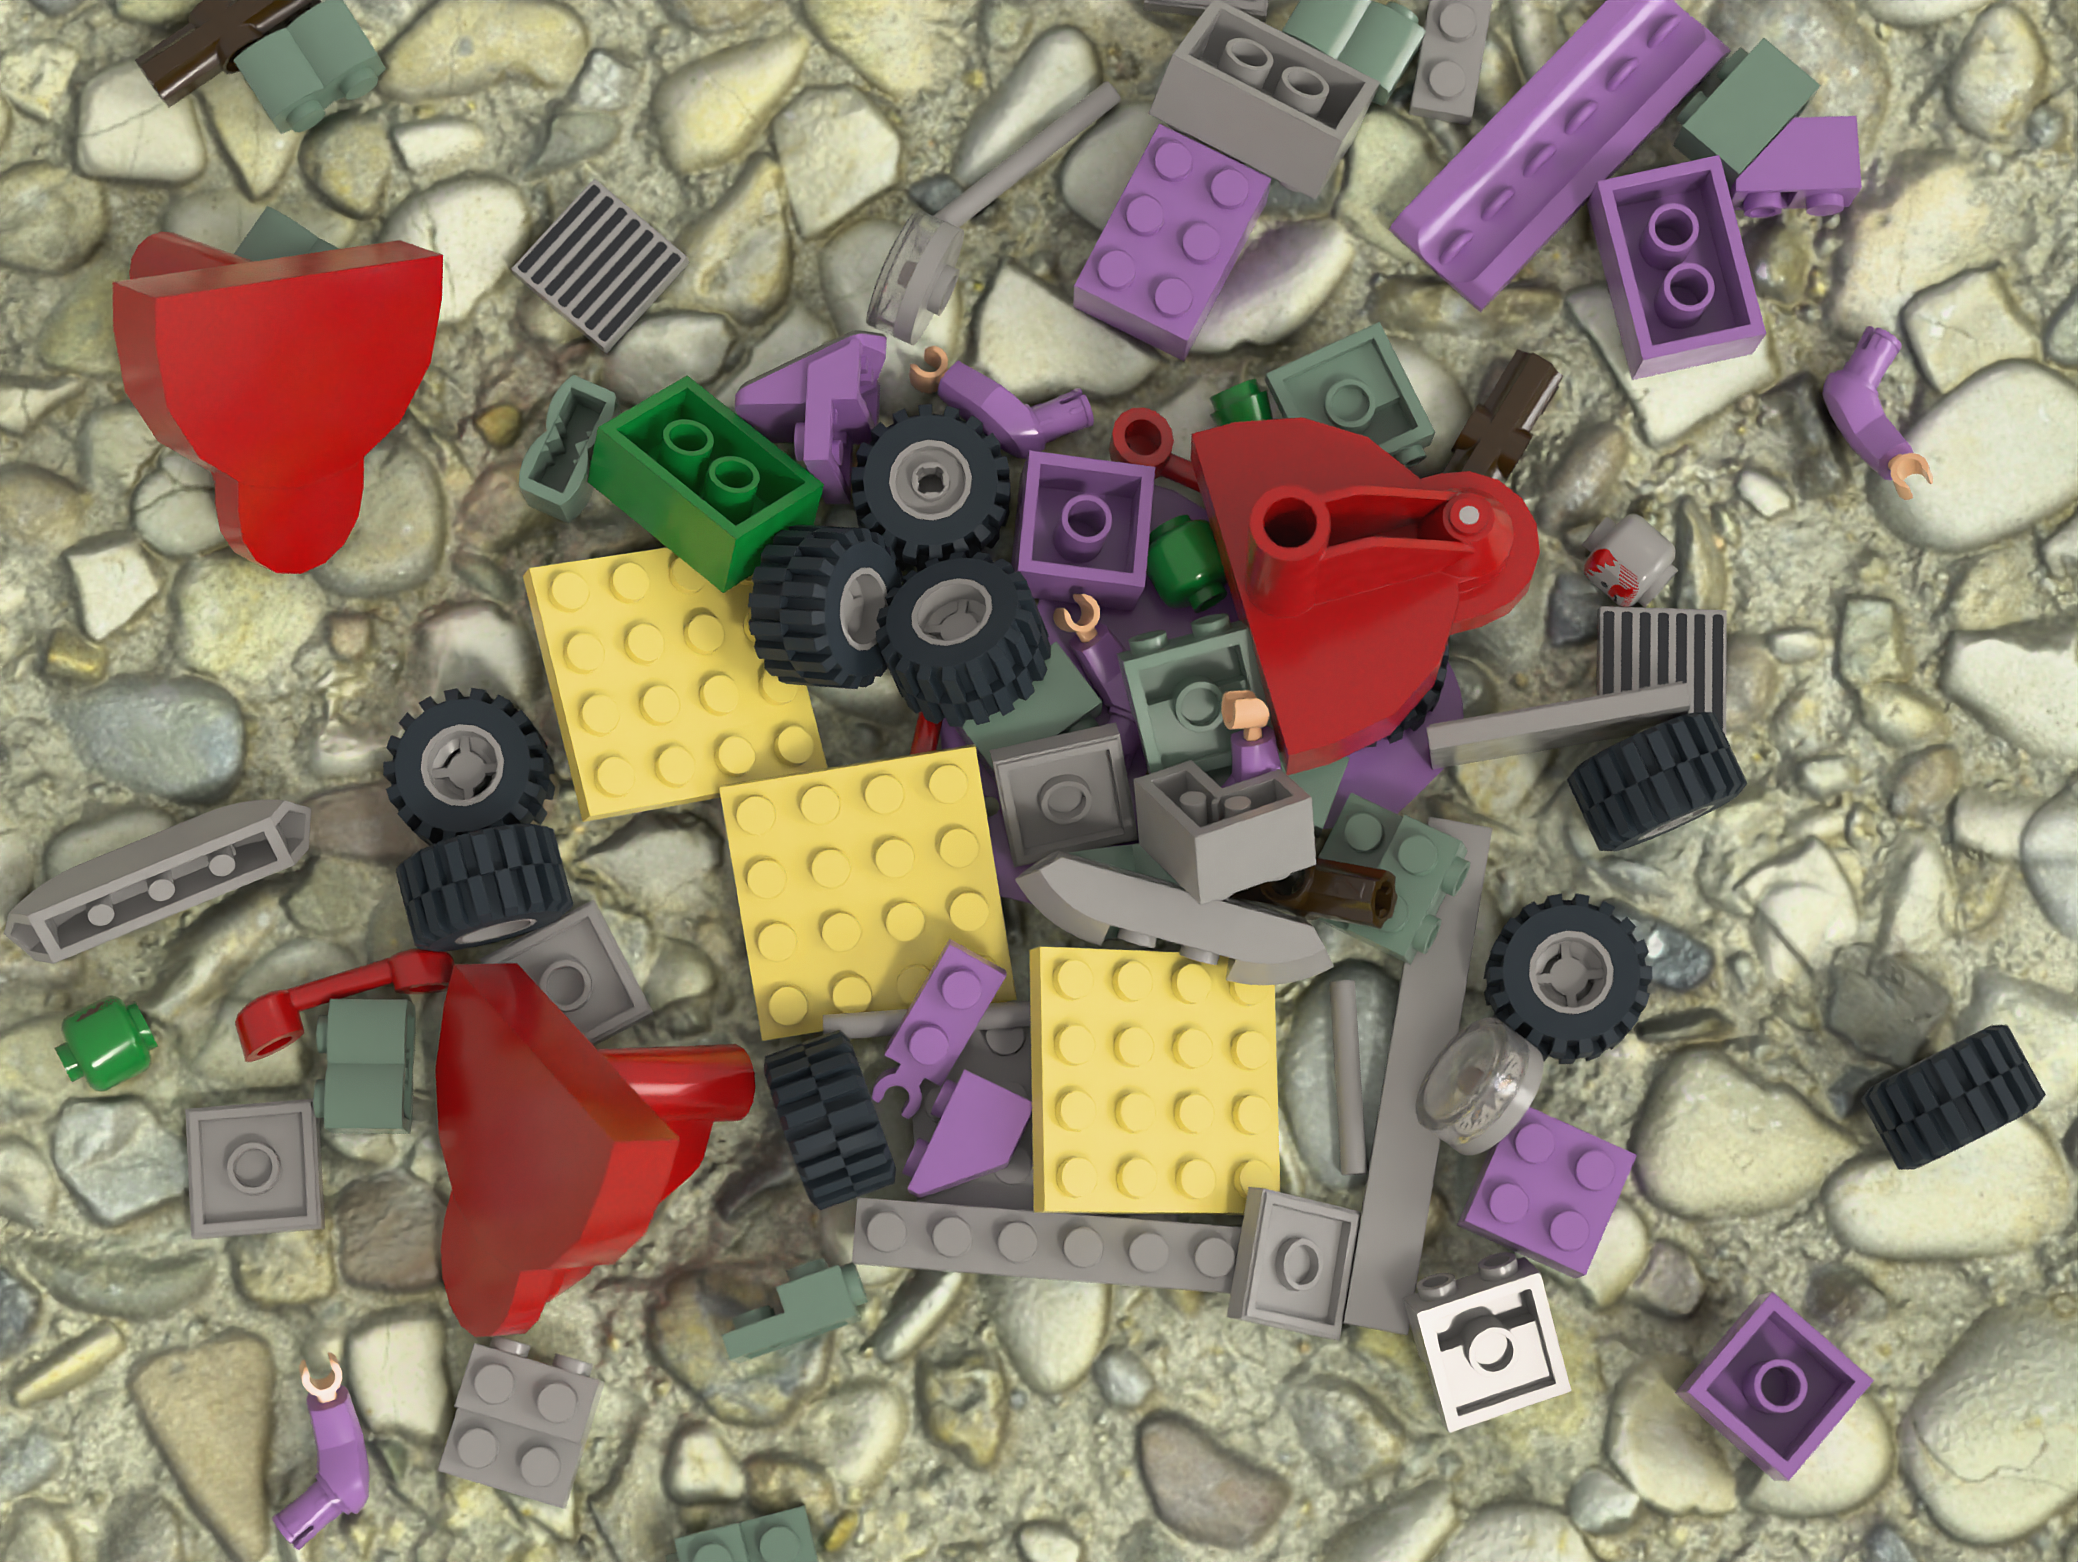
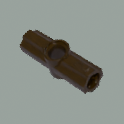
M203 0L190 13L186 26L161 41L158 45L135 59V61L159 97L170 108L221 72L226 74L240 72L234 62V59L260 39L278 30L287 28L303 13L320 4L321 0Z
M1517 349L1484 405L1479 403L1468 419L1451 449L1454 455L1441 473L1471 471L1506 483L1534 436L1530 432L1557 392L1563 375L1554 368L1551 362L1541 356Z
M1316 858V865L1293 872L1282 880L1267 881L1235 892L1229 898L1261 907L1287 911L1294 916L1305 918L1306 920L1324 918L1381 929L1384 923L1393 917L1398 895L1395 889L1396 876L1388 870ZM1305 874L1302 886L1292 894V888L1296 880Z

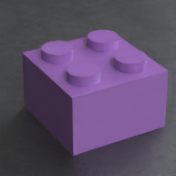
M1029 450L1019 480L1011 564L1014 571H1020L1026 579L1033 598L1078 604L1075 602L1073 594H1086L1094 598L1099 607L1134 610L1145 588L1155 467Z
M1529 1107L1510 1133L1489 1149L1457 1226L1574 1279L1585 1276L1637 1155Z
M1774 1292L1758 1295L1678 1388L1675 1394L1774 1481H1789L1874 1380Z

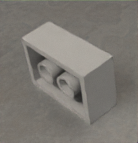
M1212 0L1173 53L1148 114L1166 122L1174 131L1184 135H1191L1222 151L1225 156L1239 163L1247 164L1277 179L1285 188L1295 192H1302L1316 200L1354 141L1380 82L1221 0Z

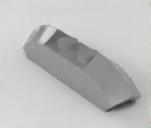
M268 799L236 803L209 811L81 863L53 877L20 901L8 914L4 935L35 961L54 964L294 866L309 849L311 808L285 800Z
M1056 851L1041 859L1015 878V881L1026 897L1046 918L1077 938L1099 946L1102 945L1110 925L1119 927L1117 938L1133 944L1154 948L1157 938L1182 945L1179 953L1181 956L1212 965H1217L1220 955L1229 957L1226 980L1249 985L1291 983L1313 977L1334 967L1315 928L1305 918L1232 898L1210 901L1200 905L1180 884L1061 851Z

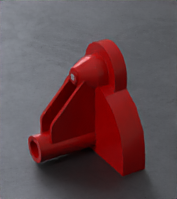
M160 231L149 235L138 245L131 258L130 280L113 282V330L126 394L158 442L211 472L215 487V506L220 532L235 553L254 564L281 574H302L325 564L346 543L359 518L364 489V457L401 422L431 364L442 303L443 254L398 240L252 261L173 232Z
M1304 417L1234 422L1191 434L1190 459L1238 618L1250 631L1277 747L1287 776L1329 765L1391 735L1434 686L1450 635L1482 627L1509 614L1528 592L1540 554L1537 523L1524 500L1500 480L1471 471L1440 473L1420 479L1370 438Z
M518 963L454 964L443 1008L435 1076L439 1140L452 1187L441 1239L442 1278L449 1305L460 1325L474 1337L525 1334L538 1322L546 1302L552 1301L585 1278L594 1266L614 1264L646 1234L657 1206L700 1167L706 1152L713 1123L740 1121L749 1113L754 1101L756 1087L753 1065L745 1049L737 1044L596 1049Z

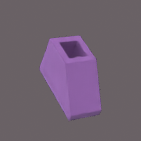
M1857 116L1793 118L1735 180L1729 191L1734 210H1744V215L1747 217L1765 218L1778 215L1782 212V209L1806 208V213L1809 215L1828 216L1840 213L1844 210V207H1849L1862 188Z
M965 1069L958 1083L946 1079L930 1113L940 1118L938 1126L930 1142L918 1138L902 1171L903 1174L912 1178L907 1188L908 1192L923 1198L1007 1168L1032 1117V1101Z

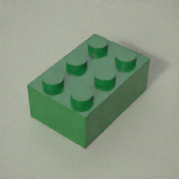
M688 375L598 427L587 480L591 486L722 593H725L753 575L755 567H760L761 553L767 544L773 545L774 536L781 530H789V527L794 525H814L824 487L820 480Z

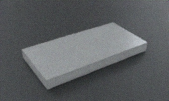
M1683 681L1430 724L1427 728V738L1432 770L1638 734L1658 724L1689 713L1691 705L1687 683L1683 684Z

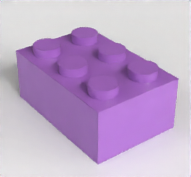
M1159 124L1074 285L1073 307L1185 361L1267 203L1272 178Z
M1720 155L1597 181L1587 207L1631 379L1636 380L1753 354L1766 335V330Z

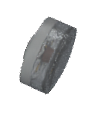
M919 209L916 210L905 223L884 260L869 304L866 324L905 343L914 345L926 330L933 315H941L953 293L960 272L955 266L962 248L964 230Z
M1489 1017L1473 1022L1456 1034L1445 1045L1425 1074L1416 1099L1415 1112L1418 1122L1460 1154L1470 1156L1490 1149L1510 1133L1534 1100L1543 1075L1544 1064L1541 1052L1497 1018Z

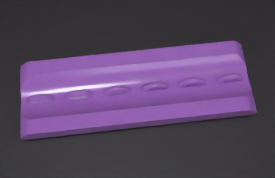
M1606 0L1395 219L1389 231L1481 313L1587 203L1597 181L1610 179L1730 54L1731 50L1699 21L1685 12L1674 0Z

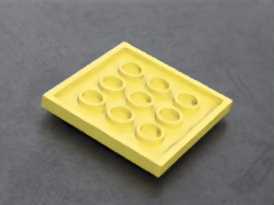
M669 548L533 567L524 573L523 580L583 822L721 798L719 787L725 784L828 768L807 686L785 684L778 680V676H771L764 668V659H759L754 649L756 639L754 635L750 634L749 620L751 619V607H748L749 593H752L754 585L752 581L753 575L725 593H722Z
M975 744L725 784L719 787L762 1041L823 1031V1015L908 1009L949 939L1006 970L1007 976L991 1003L1017 1000Z
M1037 947L1030 949L1034 1213L1244 1215L1249 1187L1265 1188L1280 1192L1275 985H1249L1227 981L1226 974L1229 957L1222 955L1219 956L1217 965H1212L1181 956L1180 952Z

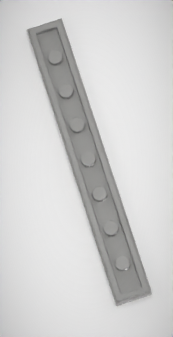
M1429 817L1427 825L1462 841L1468 850L1464 859L1470 861L1471 864L1459 892L1454 897L1446 894L1435 916L1440 918L1442 922L1437 937L1426 954L1417 951L1411 965L1403 962L1342 1323L1401 1335H1408L1410 1322L1403 1297L1415 1294L1441 1140L1438 1131V1117L1444 1098L1447 1104L1492 828Z

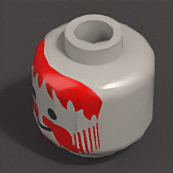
M1637 514L1627 515L1617 524L1607 516L1582 544L1591 552L1584 562V575L1620 607H1630L1639 602L1645 608L1678 572V569L1672 565L1676 554L1674 545Z

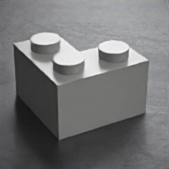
M1190 760L1134 779L1140 846L1200 905L1210 901L1227 899L1235 892L1267 881L1282 880L1293 872L1316 865L1312 797L1281 769L1221 788Z

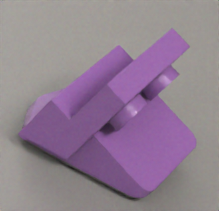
M861 330L846 333L745 382L735 395V411L750 426L772 443L794 442L797 461H804L806 470L824 484L821 496L825 504H851L853 445H861L862 442L869 444L872 441L871 430L879 423L880 384L878 377L886 359L887 337L882 333Z

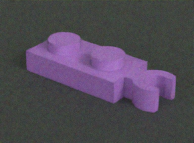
M949 939L885 1047L884 1055L898 1062L895 1068L883 1071L876 1078L872 1089V1100L879 1103L888 1088L901 1086L909 1093V1097L901 1109V1116L906 1119L914 1116L921 1105V1083L923 1079L927 1078L935 1084L942 1086L1006 978V970Z

